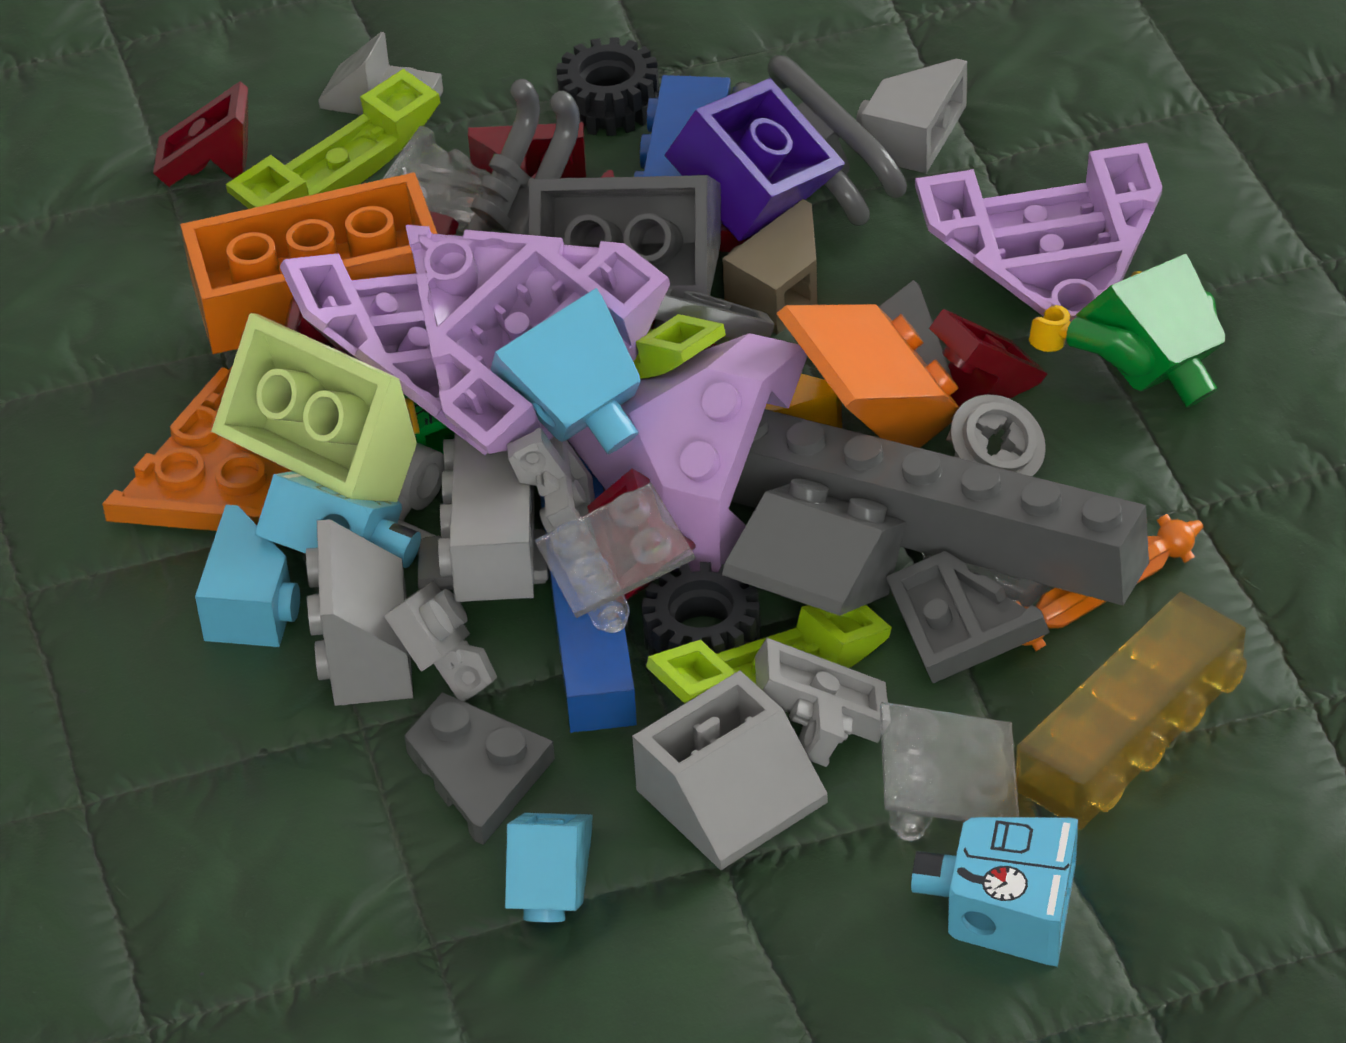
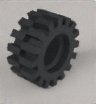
M610 37L609 44L604 45L601 44L600 38L592 39L590 48H586L582 43L574 46V54L566 52L562 56V63L557 65L558 91H566L574 98L579 108L580 122H583V127L587 125L588 134L597 135L599 129H606L607 136H616V128L623 127L625 132L629 133L635 131V122L642 126L647 124L649 98H658L659 81L657 60L655 56L651 57V51L645 46L638 50L637 42L628 40L622 46L620 45V38Z
M700 562V571L691 572L689 563L678 565L677 577H674L666 570L659 575V585L650 583L646 589L647 598L642 600L645 650H648L649 656L701 639L717 654L760 640V602L756 587H749V584L723 576L724 564L721 565L718 573L712 572L711 562ZM698 616H709L722 620L719 624L705 628H695L681 624L687 619Z

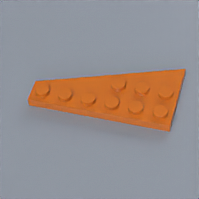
M221 367L171 424V436L155 455L146 453L134 467L136 477L122 492L114 490L102 503L107 522L217 531L225 505H238L256 525L258 524L273 474L292 472V470L211 432L232 367L230 369Z

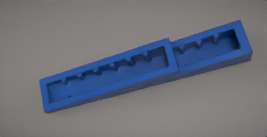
M580 458L592 476L594 497L596 499L603 493L602 484L582 458ZM540 496L541 508L545 507L544 496ZM546 532L550 582L570 733L637 725L635 690L621 602L612 596L600 551L578 562L564 541L556 544Z

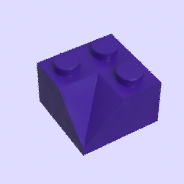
M771 78L696 109L664 155L682 176L708 175L721 183V223L739 242L758 233L802 199L806 200L845 165L840 156Z

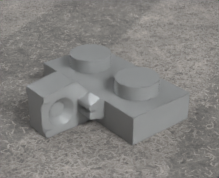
M540 427L535 429L534 432L508 443V459L519 482L537 486L539 495L544 496L545 507L540 509V517L550 538L556 544L564 541L578 562L599 552L587 506L595 500L592 476L568 441L561 442L555 437L549 440Z
M434 580L384 615L420 671L434 664L457 699L461 701L467 700L486 688L497 678L484 648L470 646L468 641H464L470 633L464 625L468 619L460 602H455L454 594L450 590L444 589L441 591Z
M766 638L755 656L756 685L774 700L784 712H790L789 717L791 721L803 725L799 741L811 762L827 767L829 757L838 743L846 741L848 735L855 734L878 743L890 725L886 682Z

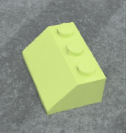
M249 314L211 432L347 498L397 502L417 445L399 378L259 314Z

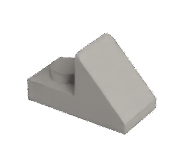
M380 32L337 67L319 98V107L321 109L362 115L363 109L360 96L403 68L441 96L443 93L442 76L440 73L421 71L410 67L390 66L385 33Z

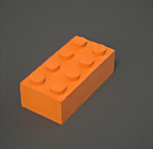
M415 172L180 224L190 277L212 354L238 350L250 313L259 314L285 326L293 295L280 269L284 259L339 253L351 280L416 273L406 225L428 226L432 234H437Z

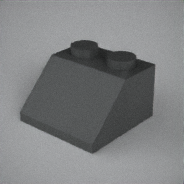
M792 479L790 484L764 493L725 561L722 575L840 616L889 595L890 586L886 576L894 573L906 521L886 515L887 507L881 503L863 498H851L849 502L827 496L829 488L821 483L806 479Z

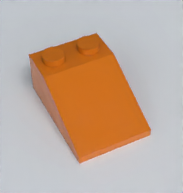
M876 304L786 305L776 313L844 406L880 438L920 448L952 423L951 418L959 407L950 395L958 389V386L936 359L927 365L920 357L916 349L924 344V342L902 314L892 321Z

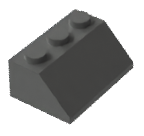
M708 175L529 179V235L557 237L563 239L564 245L599 248L600 241L624 243L669 278V287L672 289L671 296L683 298L684 291H693L710 296L721 245V183Z

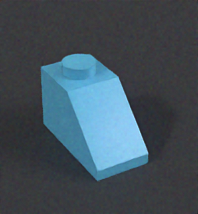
M225 505L195 595L203 639L210 642L279 647L287 621L295 622L298 616L300 606L299 585L290 582L286 555L272 541L254 535L257 525L238 505Z
M524 813L507 824L505 908L523 909V920L562 922L565 921V910L576 911L583 904L593 815Z

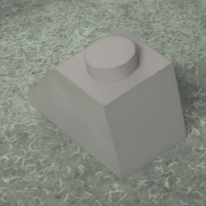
M956 58L883 79L872 98L861 103L856 121L887 150L898 167L927 174L967 106V61Z

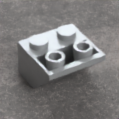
M330 519L318 520V547L306 548L309 587H319V594L307 596L311 635L323 634L324 637L322 641H315L318 680L330 679L335 706L413 698L411 656L384 617V615L407 599L402 559Z
M740 670L632 736L636 790L720 870L828 803V793L784 710Z

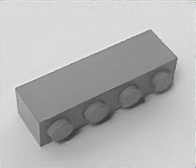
M455 433V439H444L443 442L445 471H442L443 504H440L442 538L438 539L440 576L453 577L455 602L534 598L535 485L519 482L508 459V451L484 455Z

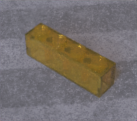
M1180 591L1017 745L1016 791L1060 818L1078 819V829L1080 830L1100 811H1110L1122 797L1125 787L1142 770L1145 772L1151 771L1161 760L1166 747L1182 731H1192L1201 721L1206 708L1222 692L1228 694L1240 683L1247 667V660L1243 657L1246 627Z

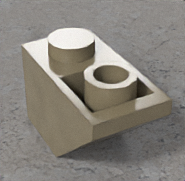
M804 199L743 244L734 247L723 258L724 300L767 313L774 323L772 332L777 335L786 328L776 314L784 306L817 305V262L812 204Z

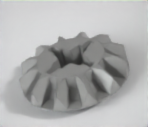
M981 395L963 403L951 418V429L946 441L953 444L955 449L954 457L1028 476H1033L1041 467L1045 457L1043 432L1033 415L1019 403L1003 396ZM1000 429H1003L1005 432L1001 437L1003 440L1001 450L996 455L993 454L991 456L987 453L988 450L986 449L988 439L993 434L996 435Z

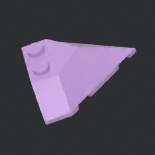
M1147 143L1089 151L1086 183L990 198H982L974 169L915 178V188L929 232L1042 316H1044L1045 310L1049 307L1059 305L1068 310L1070 321L1076 318V314L1110 285L1123 280L1162 194V184Z
M406 225L417 274L416 280L431 355L440 388L439 395L444 416L489 454L508 451V443L514 442L540 427L549 440L554 437L538 420L533 404L491 371L495 351L597 288L634 361L638 355L636 341L647 335L670 286L669 278L624 243L600 241L599 248L564 245L563 239L557 237L465 230L463 236L432 234L428 226Z
M339 253L283 260L280 269L304 319L337 349L399 378L403 394L482 454H487L483 448L444 416L416 273L351 280Z
M749 333L705 349L672 371L659 376L640 379L641 382L636 394L630 400L620 405L639 432L634 439L622 448L607 454L589 427L568 439L569 443L605 490L631 468L650 479L663 524L690 539L696 545V548L670 568V571L678 573V565L689 563L691 572L700 571V562H711L712 572L718 573L721 565L725 564L746 526L729 510L730 503L766 404L789 409L807 359V354L799 344Z

